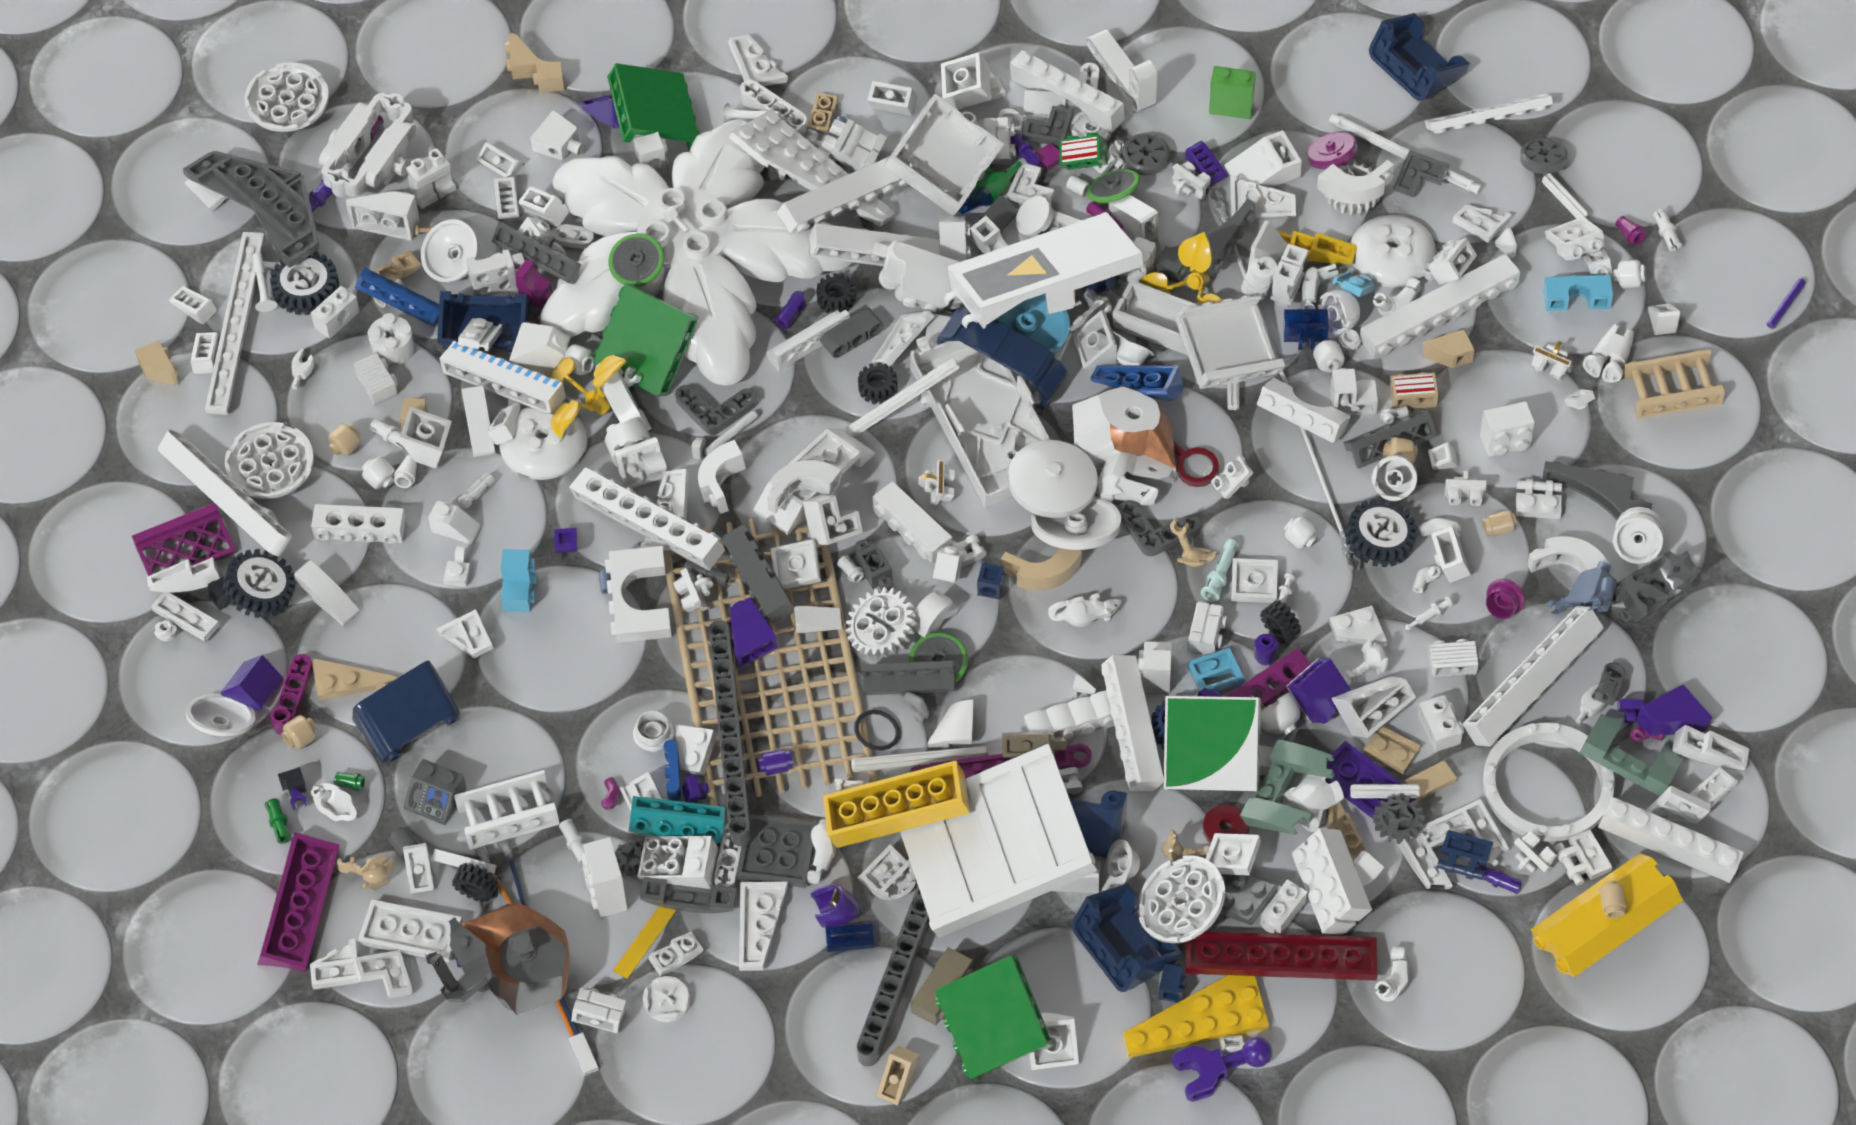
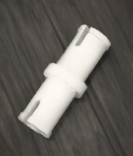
M1659 209L1660 215L1655 211L1653 217L1658 224L1659 234L1661 237H1664L1669 251H1676L1674 245L1680 249L1682 244L1675 232L1676 227L1670 222L1666 210Z
M378 418L371 422L369 429L372 432L383 437L385 442L393 443L401 448V450L406 451L399 440L401 433L398 432L396 427L388 426Z
M567 819L559 824V828L567 840L566 845L568 849L572 850L578 864L582 866L580 854H584L583 844L585 839L582 835H579L573 820Z

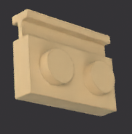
M1381 726L1367 743L1363 754L1404 775L1414 760L1415 755L1420 751V745Z

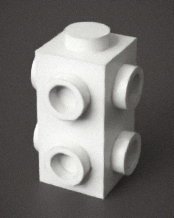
M1286 880L1283 886L1279 885L1276 888L1277 892L1273 899L1260 914V925L1268 933L1282 934L1306 903L1307 891L1289 880Z

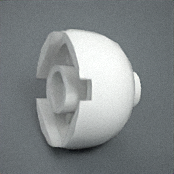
M1333 290L1321 296L1322 304L1318 305L1319 316L1326 329L1328 326L1333 329L1334 332L1331 333L1342 334L1344 331L1352 329L1358 323L1360 305L1352 293L1345 290Z
M1290 692L1277 699V702L1269 705L1261 712V729L1270 735H1279L1284 732L1285 735H1288L1297 728L1295 723L1300 718L1301 712L1299 704Z

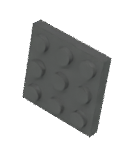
M749 814L751 840L741 848L736 874L737 880L788 882V886L806 888L807 875L814 847L811 841V831L814 826H817V822Z

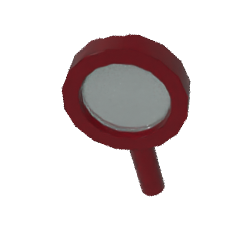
M1174 441V452L1179 456L1177 474L1181 481L1193 487H1204L1211 483L1219 471L1218 459L1214 453L1200 447L1190 448L1185 451Z

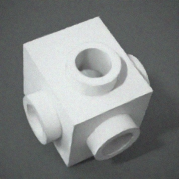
M527 217L518 229V231L548 247L555 237L550 230L549 224L540 218Z

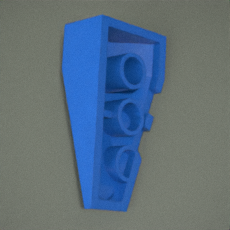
M1097 365L1090 377L1092 382L1113 388L1126 387L1156 400H1178L1184 389L1179 366Z

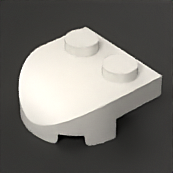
M891 844L857 877L876 897L883 900H896L904 897L913 889L916 883L910 860H906Z

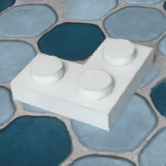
M1021 162L1022 165L1018 169L1007 193V200L1023 204L1033 196H1042L1051 202L1054 197V189L1037 185L1041 175V167Z
M400 950L354 958L353 964L359 983L382 979L389 999L412 994L413 989Z

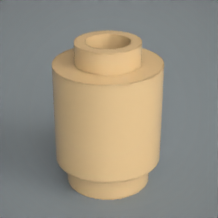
M1507 509L1487 515V518L1482 519V525L1486 536L1492 535L1494 537L1514 531L1517 521L1514 513H1510Z
M1617 881L1605 882L1604 886L1599 889L1602 910L1608 918L1622 917L1626 909L1623 885L1618 884Z

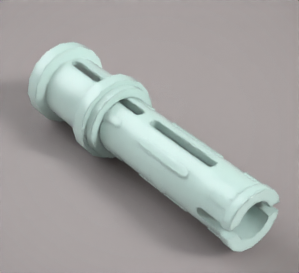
M1233 539L1225 541L1215 568L1208 574L1207 584L1200 592L1205 600L1210 602L1219 601L1221 588L1227 582L1226 575L1239 547V544L1236 543L1237 541Z

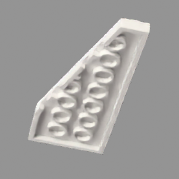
M772 110L763 113L732 131L729 137L765 167L771 165L779 170V174L783 176L788 174L796 178L798 184L811 191L848 175L839 165L828 158ZM878 198L870 202L865 200L858 207L854 208L859 216L880 227L895 216V212Z

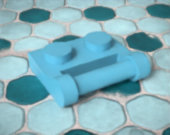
M1230 648L1187 662V668L1198 688V692L1203 688H1206L1209 692L1213 690L1221 691L1235 685L1239 687L1245 683L1244 676ZM1231 672L1233 674V677L1208 686L1205 684V681Z

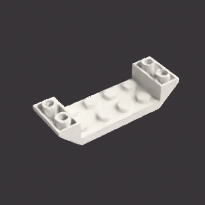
M826 429L789 464L804 460L822 461L840 468L842 475L853 464L861 468L875 455V452L842 429ZM771 479L755 505L754 512L788 535L802 522L803 501L818 496L821 493L813 490L794 492L775 514L768 510V500L766 499L769 490L772 488Z

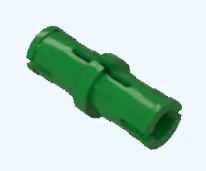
M277 798L269 799L268 802H265V807L269 814L270 827H273L279 844L287 843L292 838L287 827V817L285 814L283 815L279 800Z

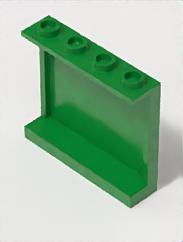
M615 63L607 78L623 142L631 143L636 134L646 136L658 132L660 138L686 142L688 151H690L693 141L700 133L697 129L696 117L693 113L692 101L688 94V85L685 82L684 74Z
M626 283L619 291V300L611 311V319L608 326L603 330V339L595 350L593 363L598 365L604 358L611 355L623 358L627 361L621 367L624 373L622 374L623 378L625 377V371L629 367L635 368L636 371L633 373V377L640 375L642 379L634 385L658 397L667 396L700 316L694 313H686L637 288L635 283Z
M1011 955L935 989L937 995L935 1002L938 1008L943 1010L945 1027L953 1035V1047L956 1053L961 1055L963 1072L970 1079L977 1080L980 1078L979 1076L1037 1050L1054 1046L1018 956Z

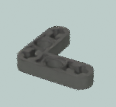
M682 385L675 392L677 404L710 435L720 433L753 410L757 405L756 393L748 388L740 390L715 409L691 386ZM689 395L691 403H689V400L685 396ZM701 406L705 408V411L702 413H695L693 409L695 407ZM728 408L736 410L733 415H726L724 413ZM709 420H710L712 423H717V425H715V426H714L713 424H710V425H709Z
M1127 500L1120 504L1121 522L1144 555L1155 556L1181 544L1177 535L1174 539L1164 537L1167 532H1172L1170 529L1171 523L1154 530L1135 502ZM1125 510L1132 511L1133 520H1131L1132 517L1128 512L1125 513ZM1193 515L1184 516L1177 521V526L1183 528L1186 523L1190 526L1194 525L1193 529L1189 527L1186 531L1188 540L1197 536L1200 529L1199 519ZM1136 525H1143L1146 529L1143 532H1137L1134 530V527ZM1146 537H1148V541L1150 542V544H1155V547H1151L1150 545L1147 546Z

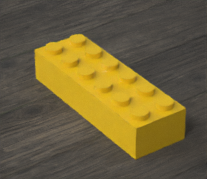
M957 761L823 795L828 837L836 848L970 814L965 775Z

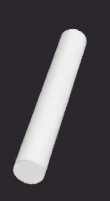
M753 410L706 447L704 449L705 454L708 455L717 447L727 443L758 417L757 413Z

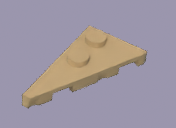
M312 659L319 700L376 690L377 685L389 684L396 679V676L320 659Z
M1340 802L1328 808L1327 829L1341 830L1352 861H1354L1362 850L1366 851L1363 846L1364 841L1357 833L1356 826L1349 813H1345Z

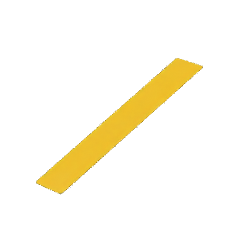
M659 906L613 969V972L628 979L676 910Z

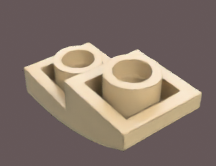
M822 93L816 94L814 107L811 109L808 129L829 132L838 102L837 96Z

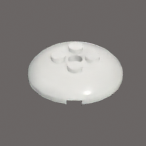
M293 62L276 64L275 68L266 72L262 70L251 80L245 92V105L250 117L261 127L275 132L297 131L313 124L324 113L329 101L328 85L322 78V75L308 65Z
M1382 215L1372 218L1362 224L1351 239V244L1357 245L1352 263L1354 268L1363 275L1370 277L1371 282L1383 287H1405L1409 278L1420 279L1424 276L1423 270L1430 271L1427 264L1432 263L1434 256H1436L1435 242L1429 231L1419 222L1401 215Z
M529 406L521 409L513 438L499 444L504 462L513 472L529 476L530 479L534 480L553 479L568 473L578 465L579 459L587 448L586 429L579 417L576 415L571 424L566 428L563 437L560 438L551 428V419L554 413L547 414Z
M279 422L261 423L244 430L234 439L233 445L227 450L225 456L226 473L250 497L258 499L279 498L292 493L306 481L313 467V449L308 438L297 428L293 429Z
M1183 856V859L1174 862L1169 860L1158 867L1146 880L1139 895V920L1145 931L1153 938L1165 943L1187 942L1207 931L1218 918L1224 905L1225 885L1220 871L1210 861L1199 856Z

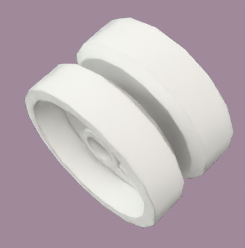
M1644 507L1630 508L1623 512L1616 521L1613 537L1614 548L1619 556L1635 564L1647 563L1656 558L1662 550L1665 529L1662 519L1657 513Z

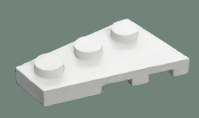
M749 34L729 38L728 44L744 81L753 80L763 87L787 82L788 76L777 69V64L764 55V50Z

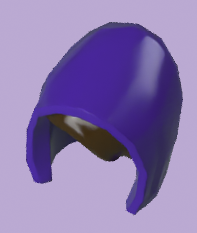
M826 885L810 893L811 898L815 900L819 908L820 914H815V918L822 928L846 924L859 915V903L850 892L839 885Z

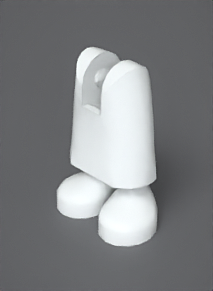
M1614 324L1599 341L1592 353L1593 355H1588L1583 361V367L1586 372L1598 378L1604 364L1611 357L1610 362L1605 366L1602 373V379L1605 382L1620 381L1623 376L1622 367L1627 362L1633 343L1634 331L1627 329L1624 336L1618 334L1620 326Z

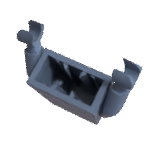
M1599 561L1595 570L1583 571L1568 596L1561 598L1560 601L1549 600L1547 602V607H1552L1555 604V609L1551 614H1560L1562 608L1571 607L1574 609L1576 606L1591 607L1588 611L1593 610L1594 613L1608 611L1617 585L1616 579L1608 574L1611 565L1604 561Z

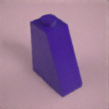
M750 597L740 600L730 607L736 666L738 669L778 649L777 636Z
M1681 685L1643 705L1636 720L1640 727L1645 729L1650 736H1658L1660 734L1673 735L1684 725L1704 732L1707 730L1712 716L1684 685Z

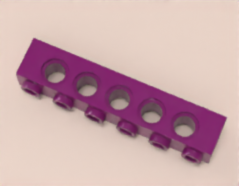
M1296 648L1225 697L1261 698V709L1267 708L1269 705L1277 702V698L1289 693L1286 686L1309 667L1311 663Z

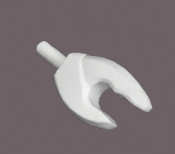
M302 348L294 356L291 364L292 375L295 378L292 384L293 389H297L300 379L305 380L314 369V357L312 355L309 356L306 362H302L304 356V349Z
M1599 685L1589 688L1583 694L1580 702L1581 713L1575 720L1576 723L1580 724L1585 716L1591 717L1598 714L1605 706V703L1593 699Z

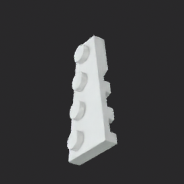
M687 469L664 472L656 503L657 506H665L673 515L680 514L685 519H687L689 478ZM645 537L644 543H641L640 548L663 545ZM663 546V551H669V550H670V549H668V548H666V547Z
M788 882L740 883L739 971H758L764 969Z

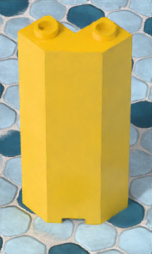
M1639 853L1531 928L1534 935L1533 941L1540 950L1553 954L1556 960L1555 966L1560 973L1576 977L1681 903L1683 899L1674 880L1668 874L1664 877L1656 869L1658 863L1652 857ZM1617 881L1618 884L1623 885L1626 909L1622 917L1608 918L1602 910L1599 889L1604 886L1605 882Z

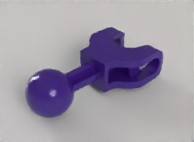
M1256 1036L1249 1038L1244 1043L1242 1050L1225 1056H1221L1219 1049L1209 1051L1203 1047L1191 1046L1175 1053L1171 1061L1176 1070L1192 1069L1200 1074L1199 1078L1187 1084L1185 1088L1187 1100L1194 1102L1212 1096L1217 1090L1218 1084L1228 1079L1227 1070L1246 1063L1252 1067L1265 1066L1271 1060L1273 1050L1271 1044L1265 1038Z

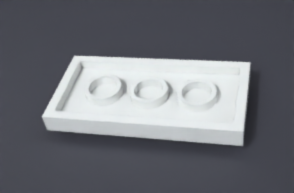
M371 899L358 943L359 945L383 950H400L401 953L426 958L425 954L437 952V954L442 955L445 962H450L453 951L449 946L451 929L448 921L455 917L459 924H462L463 920L459 916Z

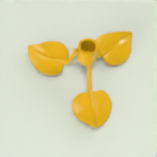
M1205 232L1186 239L1179 246L1178 256L1180 262L1184 266L1190 267V271L1193 272L1186 280L1168 286V278L1165 274L1152 272L1145 275L1138 282L1170 294V289L1188 284L1194 290L1199 289L1197 296L1199 302L1194 304L1200 306L1207 302L1215 304L1223 301L1218 295L1212 293L1202 297L1203 291H1205L1204 286L1210 280L1206 270L1210 267L1212 261L1211 246Z
M614 355L604 358L593 374L595 378L592 383L597 391L591 390L590 392L568 376L575 368L573 359L566 357L559 362L556 369L549 375V378L557 379L562 383L565 379L586 395V404L572 400L569 404H562L556 410L551 419V428L558 437H563L566 428L574 420L580 407L591 412L594 410L599 415H603L609 410L611 405L600 387L627 362L625 359Z

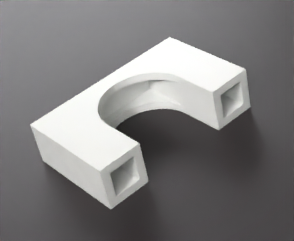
M663 546L608 551L609 559L605 560L606 573L611 574V580H607L608 594L613 596V601H609L610 615L614 614L615 622H611V633L616 635L617 643L672 637L668 608L637 610L630 607L623 599V593L632 581L643 577L666 575Z

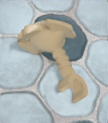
M1174 518L1170 524V529L1178 536L1183 548V558H1178L1177 561L1193 568L1201 567L1213 561L1218 552L1212 553L1211 550L1198 547L1191 548L1186 534L1189 524L1186 523L1183 528L1177 526L1179 518Z
M1170 830V837L1163 843L1162 852L1171 862L1176 861L1181 856H1199L1206 859L1210 846L1197 850L1183 848L1177 839L1176 832Z
M386 856L370 858L363 867L355 864L354 857H350V861L347 863H343L341 858L337 860L340 872H353L363 876V879L368 882L362 886L364 889L371 888L376 890L390 882L391 879L387 875L395 867V861L392 858L385 864H382L383 861L387 860Z

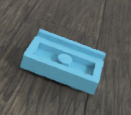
M1351 271L1336 275L1332 282L1334 285L1341 284L1342 289L1358 297L1374 292L1377 285L1371 282V278L1366 275L1352 276Z

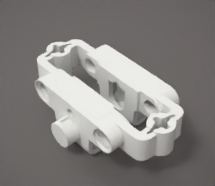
M378 93L368 105L359 102L340 128L332 131L328 144L320 155L319 164L323 166L321 172L324 184L332 189L335 196L344 197L348 195L350 197H358L368 185L377 188L381 183L389 184L395 174L402 177L407 174L406 168L411 165V160L407 158L406 148L413 140L417 127L412 124L414 117L411 105L404 102L400 94L392 93L387 95L385 93ZM381 111L386 112L388 118L394 122L389 128L385 129L369 151L355 179L349 178L347 171L342 168L352 169L371 143V128L377 121L378 115Z

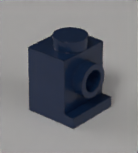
M1176 963L1164 964L1159 986V1000L1175 1003L1183 1000V991L1185 990L1187 977L1183 976L1184 968L1182 965Z

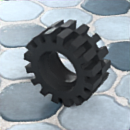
M833 273V277H830L828 274L826 275V280L821 278L820 283L817 284V303L822 310L825 308L826 313H829L830 310L832 313L836 310L840 313L843 310L848 312L849 307L852 308L856 301L854 282L850 281V277L847 276L844 279V274L841 273L839 277H837V273ZM840 290L844 292V295L833 298L828 296V293Z
M876 362L877 366H873V363H871L869 368L865 366L863 371L859 372L858 390L862 398L865 397L866 402L871 400V404H875L876 401H879L880 405L883 403V400L886 401L897 393L898 383L897 374L893 372L891 366L888 368V364L884 363L881 366L880 362ZM880 379L884 380L886 385L876 388L870 386L869 383Z
M1275 600L1261 611L1260 617H1262L1261 621L1265 623V629L1268 628V633L1278 639L1279 643L1286 644L1300 634L1301 625L1298 624L1299 620L1295 618L1296 615L1290 611L1291 608L1289 606L1286 607L1284 602L1281 603L1280 600Z
M463 863L456 872L452 886L455 887L456 891H460L461 895H467L466 897L469 899L473 898L475 901L479 899L481 902H488L496 889L498 881L492 872H487V869H481L479 865L475 867L471 863Z

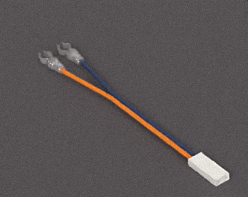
M509 839L496 842L504 858L510 863L520 903L526 906L514 864L515 859L511 849V842ZM486 845L474 848L475 854L480 861L492 864ZM497 878V887L501 891L507 903L509 905L513 904L509 895L507 894L504 887ZM564 997L555 1002L570 1034V1038H568L583 1075L586 1076L599 1069L584 1034L580 1033L575 1022L571 1021L572 1015Z

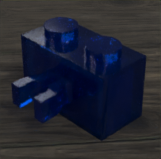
M1284 309L1283 342H1298V350H1302L1303 343L1308 342L1310 350H1314L1315 342H1322L1328 339V309Z

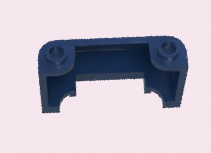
M1412 13L1382 21L1370 44L1369 55L1379 67L1414 99L1422 101L1430 98L1463 76L1470 63L1461 55L1451 57L1449 62L1442 58L1422 39L1425 33V24L1419 16Z
M440 291L437 343L443 345V349H448L453 341L458 342V337L472 318H482L488 322H493V326L503 325L502 333L491 348H508L507 351L512 352L521 324L524 322L528 323L531 299L527 294H515L513 298L511 295L502 297L464 295L459 293L458 297V294H451V291Z
M427 660L356 704L353 708L352 720L381 762L385 763L388 760L389 762L396 760L401 755L402 746L440 723L441 725L447 724L449 726L459 719L460 711L430 660Z
M1116 790L1108 791L1103 795L1100 804L1070 798L1089 852L1094 856L1107 858L1111 845L1118 839H1122L1127 816V793Z
M1128 883L1087 896L1072 921V929L1075 936L1120 992L1134 989L1163 971L1164 964L1176 963L1182 955L1181 950L1175 943L1162 942L1159 945L1155 938L1145 931L1139 918L1134 913L1138 907V895Z

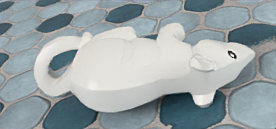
M1099 593L1091 595L1090 600H1085L1081 596L1053 604L1048 609V616L1054 621L1066 620L1073 626L1084 627L1100 618L1109 621L1122 601L1116 598L1099 601ZM1067 606L1061 613H1055L1059 608Z

